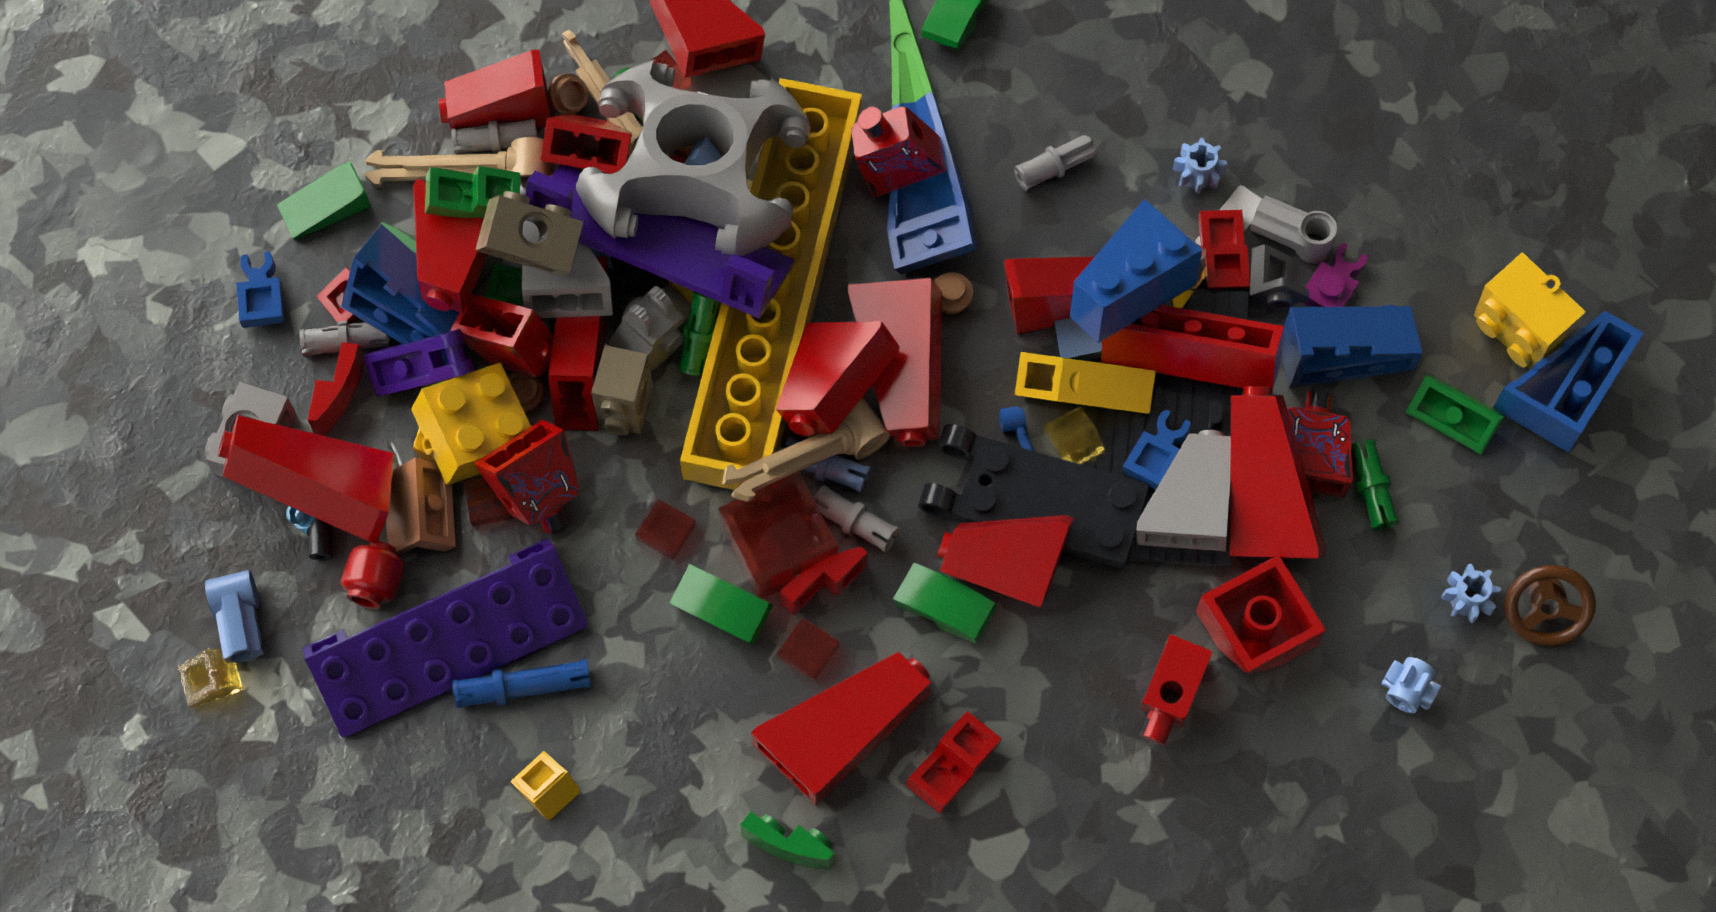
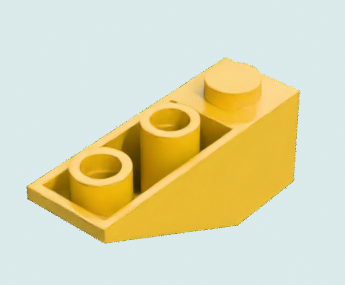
M1021 352L1015 395L1150 414L1156 371Z

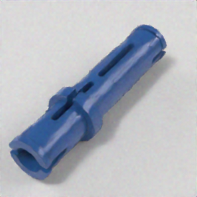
M587 659L502 673V669L492 670L493 675L453 680L454 696H456L455 704L457 709L496 701L497 705L500 706L506 705L509 699L591 687Z

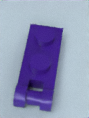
M461 328L364 355L363 359L376 396L379 397L458 377L474 371L471 357L466 358L461 342L465 341ZM440 349L445 350L449 361L448 364L444 363Z

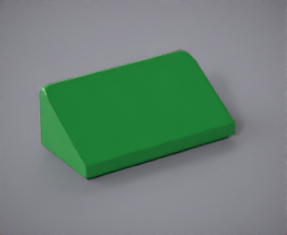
M1430 373L1425 376L1405 413L1481 455L1505 416L1489 405Z

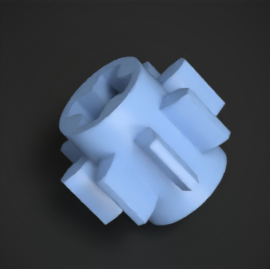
M1200 138L1199 142L1192 146L1183 143L1180 151L1181 157L1175 158L1173 165L1174 171L1182 172L1179 185H1187L1195 189L1196 194H1200L1201 189L1209 185L1216 189L1220 180L1219 175L1224 174L1227 167V161L1218 160L1221 147L1219 145L1213 147L1205 143L1203 138Z
M1468 564L1462 577L1454 571L1450 573L1447 582L1453 588L1446 589L1441 597L1443 600L1451 602L1453 607L1451 616L1454 617L1458 614L1468 616L1469 621L1474 623L1480 610L1487 615L1492 614L1496 606L1490 599L1498 596L1501 587L1492 586L1489 578L1491 576L1490 570L1483 573L1474 570L1473 565ZM1470 589L1477 593L1472 598L1466 595V592Z
M1407 657L1403 665L1394 660L1381 685L1389 688L1385 696L1388 702L1407 713H1416L1419 706L1428 710L1441 689V685L1433 682L1437 675L1435 669L1426 662L1414 657Z

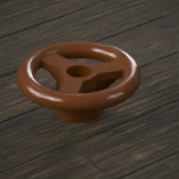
M1544 565L1526 571L1512 583L1505 598L1504 609L1509 625L1518 636L1536 645L1557 646L1576 639L1586 631L1595 615L1596 598L1589 582L1578 572L1564 566ZM1558 579L1570 583L1578 590L1582 599V607L1568 603L1565 587ZM1531 585L1529 597L1532 610L1521 618L1518 611L1519 599L1524 590ZM1549 599L1556 600L1553 604H1543L1544 601ZM1559 616L1575 621L1568 628L1554 633H1544L1533 629L1543 620L1555 619Z

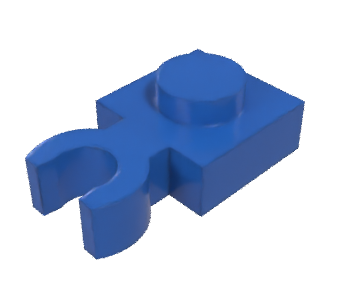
M269 251L264 252L265 262L260 268L251 267V261L247 254L241 256L240 265L246 278L249 280L236 283L239 322L242 328L285 323L282 282L279 277L271 278L275 273L276 265Z
M1164 410L1158 417L1156 436L1144 431L1123 465L1124 474L1138 481L1148 483L1154 489H1157L1180 450L1175 445L1182 444L1188 434H1190L1191 422L1185 420L1182 427L1176 431L1169 430L1166 427L1171 419V412L1168 410Z

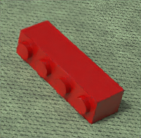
M1162 305L1102 341V363L1154 370L1156 373L1244 388V386L1271 387V393H1273L1281 365L1284 326Z

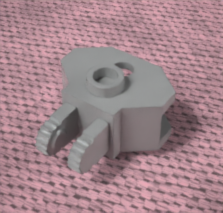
M670 285L662 289L655 286L643 298L639 296L628 304L624 310L621 324L608 342L609 346L648 354L650 371L655 370L684 343L685 336L682 334L683 324L688 321L692 305Z

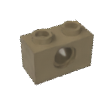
M505 191L504 196L498 195L489 199L475 251L557 276L570 273L584 221L571 218L572 211L560 206L548 204L545 209L530 205L529 197L515 192ZM526 220L533 222L539 230V237L536 243L527 241L522 234V226Z
M604 346L591 394L599 426H603L606 431L616 435H628L629 432L641 434L654 388L648 354Z

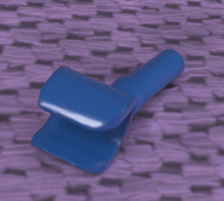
M1018 406L1000 409L999 422L1002 433L1016 431L1021 447L1035 451L1026 430L1024 410Z

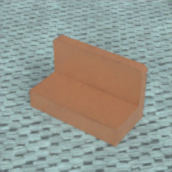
M415 457L392 470L390 506L386 519L387 543L396 548L395 554L397 556L415 547L447 552L456 547L452 484L446 485L434 461Z

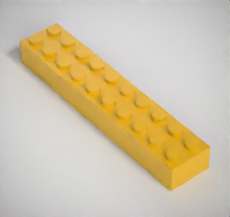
M783 78L779 79V84L795 98L811 124L809 139L801 148L788 146L778 136L765 141L761 148L750 193L758 199L770 201L775 198H783L792 204L793 215L789 229L765 247L792 258L794 264L760 319L721 303L680 458L683 480L735 490L746 480L740 483L723 485L724 471L727 466L733 464L737 470L780 450L786 422L777 412L776 407L806 324L812 321L854 152L851 128L854 124L858 123V117L862 112V94ZM771 484L753 491L754 494L768 497Z

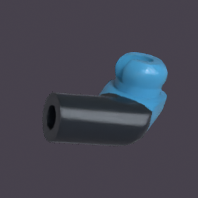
M288 506L286 510L288 521L310 537L309 558L319 561L331 559L332 525Z

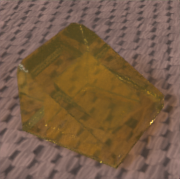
M1081 406L1043 426L1058 455L1063 460L1082 464L1105 451L1095 426Z
M208 648L177 667L188 707L190 708L233 695L242 690L235 662L226 663L223 658L222 649Z

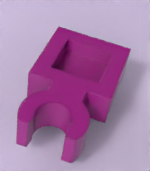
M1346 243L1339 245L1333 257V267L1322 261L1305 287L1309 289V299L1302 301V303L1309 307H1345L1357 290L1359 282L1354 280L1353 277L1358 276L1363 271L1367 262V255L1362 254L1356 263H1348L1343 258L1348 245Z

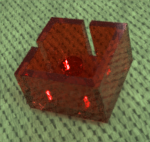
M799 471L754 491L755 496L749 502L737 499L718 508L721 527L756 596L761 599L783 589L794 579L795 574H801L819 561L838 553V546L821 513H817L816 503Z

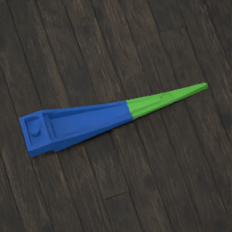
M889 0L892 110L900 106L908 107L941 137L946 166L945 172L890 192L887 233L894 270L902 275L978 250L972 219L973 209L904 0Z

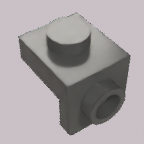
M1266 244L1252 248L1250 296L1267 303L1269 308L1286 310L1293 307L1295 303L1308 300L1309 289L1292 282V257Z

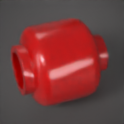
M378 540L377 543L370 542L369 545H359L351 550L341 577V586L348 593L347 599L365 608L380 609L382 604H388L395 600L405 572V563L395 554L396 548L393 545Z

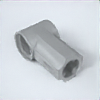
M1265 195L1255 212L1250 225V231L1296 250L1299 258L1307 263L1318 264L1326 261L1332 254L1337 224L1334 218L1326 212L1311 211L1307 213ZM1308 235H1320L1324 240H1312Z

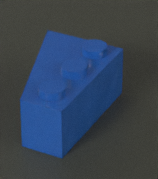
M1144 199L1074 281L1070 317L1097 343L1103 341L1194 287L1197 282L1202 249Z
M381 224L354 256L341 304L343 309L402 344L451 330L460 312L452 309L440 311L422 300L417 278V256L385 226ZM461 342L464 353L466 354L470 347L466 343ZM440 349L444 363L448 364L449 361L445 350Z
M1411 306L1290 307L1284 325L1282 360L1289 389L1412 371L1416 369L1423 354Z
M1604 311L1566 340L1560 348L1537 362L1531 370L1518 380L1512 381L1504 387L1493 409L1569 453L1642 337L1643 332Z

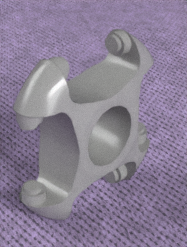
M656 59L632 67L609 81L601 90L598 103L600 113L608 118H616L624 115L626 112L635 113L641 118L644 125L633 153L621 170L612 174H603L597 168L587 167L580 173L576 183V191L584 207L593 220L614 239L616 237H635L638 215H633V213L685 216L725 227V229H718L715 250L721 251L722 254L744 256L765 247L789 229L793 215L792 204L783 198H775L770 201L758 199L750 193L746 181L761 146L769 138L778 136L788 146L793 148L803 147L809 139L811 124L795 98L773 78L770 81L761 79L758 82L752 81L749 98L705 95L672 88L675 68L669 67L668 64L656 63ZM707 136L723 157L706 165H685L673 161L667 155L673 150L685 146H694L697 141Z

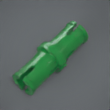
M693 291L688 321L683 324L682 334L685 338L678 369L688 375L700 376V374H703L712 340L719 301Z
M1366 439L1364 440V449L1367 458H1364L1359 441L1351 444V453L1359 482L1356 483L1358 494L1364 496L1372 530L1378 531L1384 530L1380 511L1384 513L1388 528L1396 526L1400 521L1396 515L1388 489L1391 486V480L1389 475H1385L1376 448V440Z

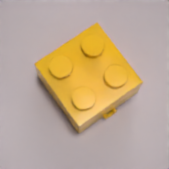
M1522 252L1484 286L1473 316L1477 318V325L1487 336L1498 338L1508 348L1509 356L1517 365L1523 368L1527 366L1531 370L1537 362L1544 357H1548L1576 333L1586 311L1560 288L1558 277L1555 275L1547 276ZM1550 280L1555 282V286L1552 289L1546 285Z
M501 362L422 388L411 408L424 436L422 439L423 449L427 455H433L446 485L481 474L475 465L476 461L531 427Z

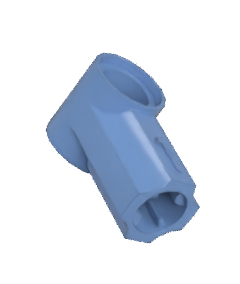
M251 570L205 580L206 596L212 616L217 621L224 660L226 663H245L256 660L257 657L264 654L256 613V609L260 607L259 597Z

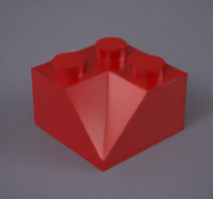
M1279 555L1203 594L1196 609V614L1217 648L1247 674L1280 667L1319 645L1326 631Z

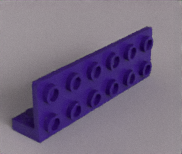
M560 165L551 177L534 171L527 180L526 196L530 198V205L545 209L548 204L560 206L572 211L571 218L584 221L579 243L759 319L793 268L794 260L766 247L744 256L722 254L721 251L715 250L718 229L721 228L685 216L633 213V215H638L635 237H616L614 239L593 220L576 191V183L582 170L572 166Z
M545 538L508 555L510 565L352 636L347 637L345 630L342 629L302 647L305 661L339 734L342 737L349 736L452 689L453 680L476 678L586 628L588 622L551 541Z

